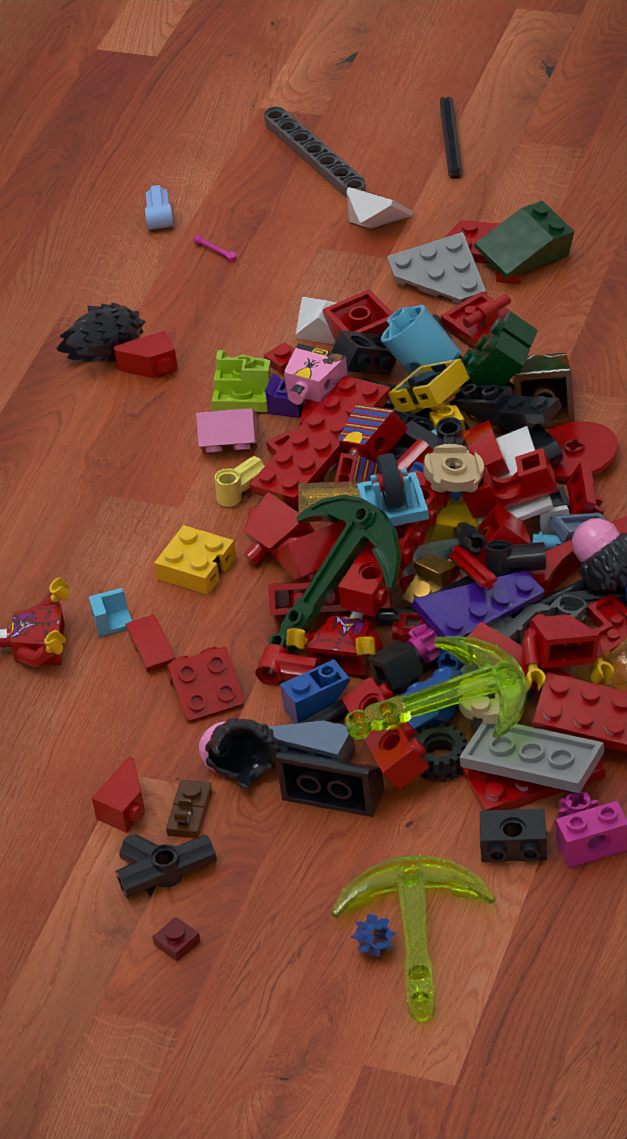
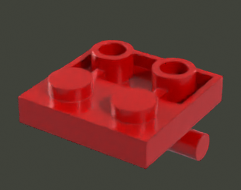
M481 291L440 315L441 320L446 328L475 347L477 341L484 333L486 335L490 333V329L498 318L503 320L510 312L505 306L511 303V298L508 294H504L494 300Z

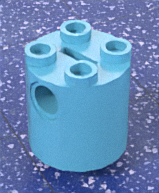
M424 305L403 307L395 311L387 320L390 326L381 336V342L409 375L420 366L455 360L462 353Z

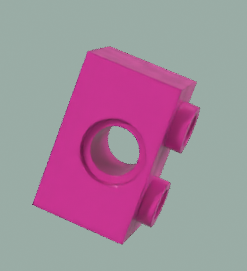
M618 801L555 819L557 846L568 868L627 851V818Z

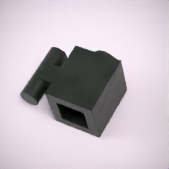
M396 641L375 653V655L368 657L377 683L379 685L386 683L391 690H396L393 692L395 698L392 702L395 700L399 704L398 697L406 693L407 688L412 684L421 682L418 678L415 679L423 674L419 663L421 662V657L414 646Z

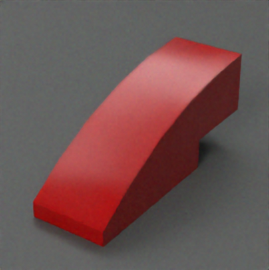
M489 420L463 432L469 453L473 456L475 452L480 455L484 467L487 466L492 476L500 478L510 473Z

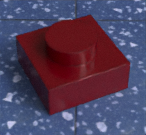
M174 917L152 936L154 945L176 961L181 959L200 942L199 932L177 917Z

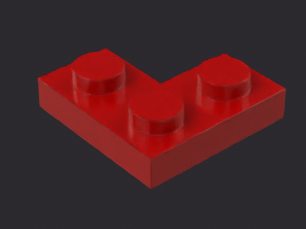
M613 594L588 605L587 615L599 626L594 631L600 635L599 641L605 655L603 661L626 650L627 608Z

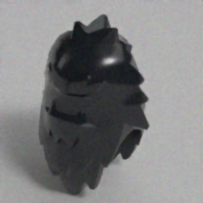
M102 303L101 307L89 305L87 306L88 313L78 318L67 331L60 335V338L64 339L56 349L58 352L68 353L67 359L70 360L83 359V361L91 362L106 358L107 362L110 363L115 360L113 347L139 339L140 334L144 332L142 326L146 321L139 318L138 311H132L117 303H111V305Z

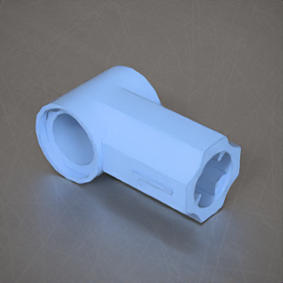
M160 185L151 186L150 190L145 192L147 203L145 215L148 230L174 227L167 189H163Z

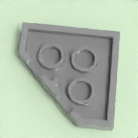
M463 232L387 256L396 283L402 285L408 283L418 287L419 291L436 297L441 295L450 298L452 303L458 305L481 291L487 294Z

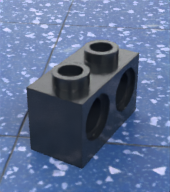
M340 330L331 351L346 356L347 372L390 375L396 363L395 357L381 342V334Z

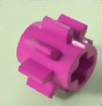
M425 623L408 632L411 639L406 641V644L414 646L425 663L435 660L442 654L439 648L444 646L443 641L436 635L434 630L430 627L427 628Z
M571 792L567 795L566 799H560L559 818L597 807L598 800L590 801L588 792Z

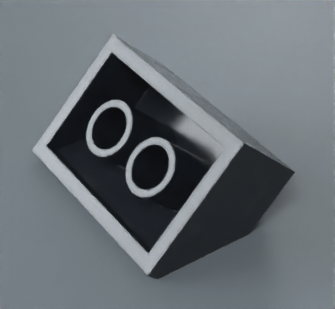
M294 751L277 753L275 758L282 800L369 817L374 816L384 791L383 773L379 767L315 756L309 753Z

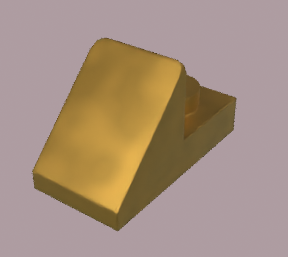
M434 554L417 560L414 563L417 575L402 597L403 604L413 608L411 605L414 598L429 595L449 585L459 567Z

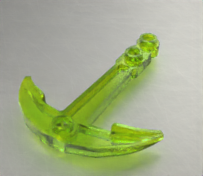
M436 637L434 641L435 646L455 655L468 666L473 665L474 661L480 668L411 694L396 696L369 705L365 710L351 711L345 718L346 730L351 737L363 739L368 736L371 730L393 729L398 724L409 721L412 717L487 694L498 693L500 700L499 715L493 731V737L499 739L508 733L522 717L527 703L525 674L515 658L495 644L472 637Z
M408 855L395 857L371 866L349 882L337 898L331 913L333 917L339 918L353 909L373 903L374 894L398 891L407 955L404 960L408 1012L414 1019L426 1021L435 1012L431 958L428 956L426 889L429 887L451 888L453 896L473 898L488 904L495 902V897L485 882L473 871L449 859L427 855Z

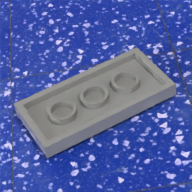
M505 721L495 724L481 723L459 758L460 765L464 768L580 793L604 754V743Z

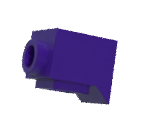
M273 373L265 389L268 414L300 418L305 399L299 405L292 403L288 399L285 379H281Z

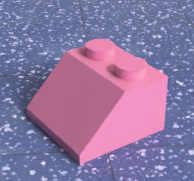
M254 409L196 413L198 446L206 448V453L223 452L222 447L234 446V451L250 450V444H257V412Z

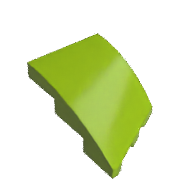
M218 350L212 411L252 408L256 412H267L265 389L270 380V360L253 358L243 354L233 358L227 356L226 351Z

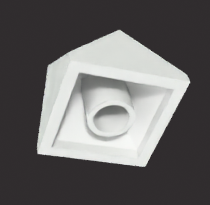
M350 187L347 189L350 223L372 229L413 215L414 211L394 200Z
M302 297L295 334L296 339L335 344L336 341L326 322L322 309L336 304V302Z

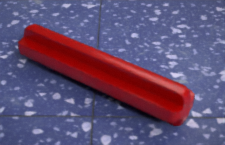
M459 546L453 547V552L449 554L450 560L481 588L493 589V584L497 582L496 576L466 549H461Z

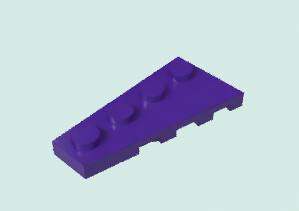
M524 570L496 577L497 582L493 584V589L487 590L485 587L481 588L477 583L414 598L411 606L429 627L434 630L443 643L451 649L462 643L480 622L491 627L542 599L545 591Z

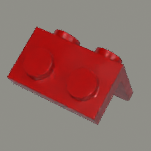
M226 646L218 649L217 647H210L202 650L200 654L189 658L188 656H181L173 659L167 665L166 674L169 683L174 684L186 720L194 721L243 704L244 697Z

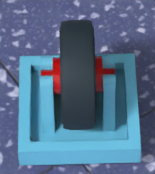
M392 453L377 456L378 474L370 475L371 481L357 484L359 497L379 507L387 514L393 526L429 519L428 508L416 472L407 473L406 468L399 470Z

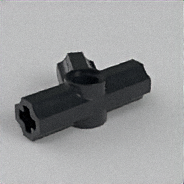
M129 834L123 840L119 856L120 859L131 865L118 869L115 873L124 896L128 897L155 885L161 887L175 886L182 880L183 874L215 862L217 857L208 835H203L175 847L170 844L157 845L138 834Z

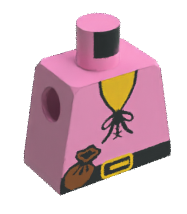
M298 343L284 373L288 399L297 405L301 404L304 399L322 402L344 376H348L346 356Z

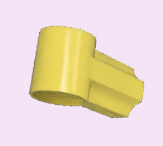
M253 456L234 469H222L215 474L216 500L219 505L232 507L241 502L242 493L250 488L249 484L265 467L261 459Z

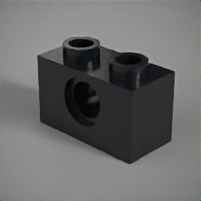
M545 809L479 811L481 862L498 863L504 861L547 860Z

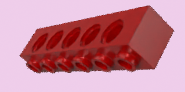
M415 470L412 472H416L428 508L429 519L394 526L397 531L401 551L400 569L395 586L399 584L402 572L406 566H410L414 553L419 546L424 544L426 534L431 527L436 525L439 513L443 508L447 507L450 500V491H434L431 488V482L426 479L424 473ZM370 540L361 550L338 588L341 609L375 617L381 606H385L392 589L386 588L381 567L372 551L375 546Z

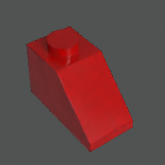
M165 331L113 347L119 371L155 378L178 370L175 348Z
M130 756L92 797L96 819L125 833L135 823H138L145 813L135 761Z

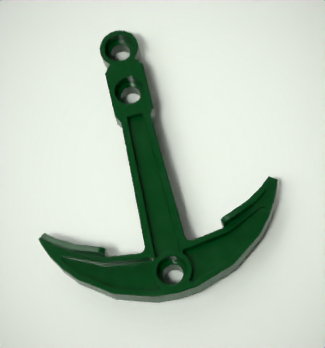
M348 495L325 498L312 504L296 517L297 522L300 524L318 521L338 523L339 520L346 522V526L303 596L297 599L293 607L287 612L281 624L280 632L271 636L269 645H280L289 654H294L296 645H286L287 630L297 628L305 630V634L308 633L319 616L321 607L369 540L375 546L372 551L381 567L386 588H395L401 561L397 531L387 514L363 498Z

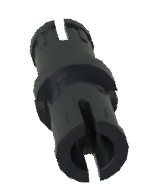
M466 522L458 523L457 525L460 528L454 527L453 534L459 544L472 552H481L480 546L485 547L486 538L481 534L480 530H476L475 526L469 525Z

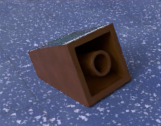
M567 353L527 356L524 366L512 377L514 395L559 398L562 408L547 424H540L543 428L557 427L562 424L575 422L572 376Z

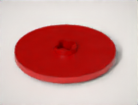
M589 421L570 422L547 431L558 443L564 458L562 462L552 466L556 480L567 481L580 462L591 465L592 476L606 469L618 454L616 435L611 429L599 423Z

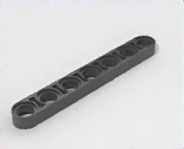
M278 106L265 110V126L343 196L347 198L348 187H359L356 189L366 192L365 179L289 112Z

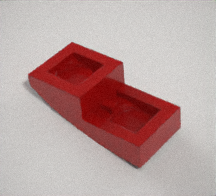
M154 614L125 624L146 672L167 666L175 659L168 640Z

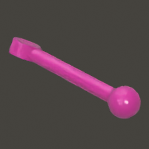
M195 235L193 241L196 245L202 244L225 256L228 262L236 261L235 252H227L207 242L201 235Z

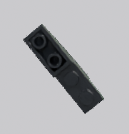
M468 384L452 400L454 405L467 414L484 422L489 420L492 425L514 431L526 426L530 431L536 424H547L562 408L559 398L515 396L511 386Z

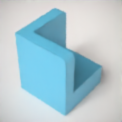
M123 588L88 597L99 637L127 630L125 624L131 622L132 619L128 611Z

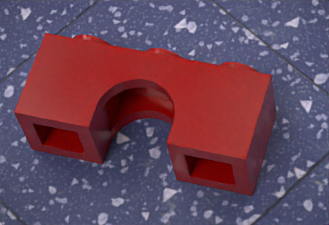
M540 448L516 456L517 472L509 478H496L490 474L487 466L484 467L482 480L479 482L477 490L474 492L461 491L473 519L488 515L497 503L507 509L558 492L554 471L544 449Z

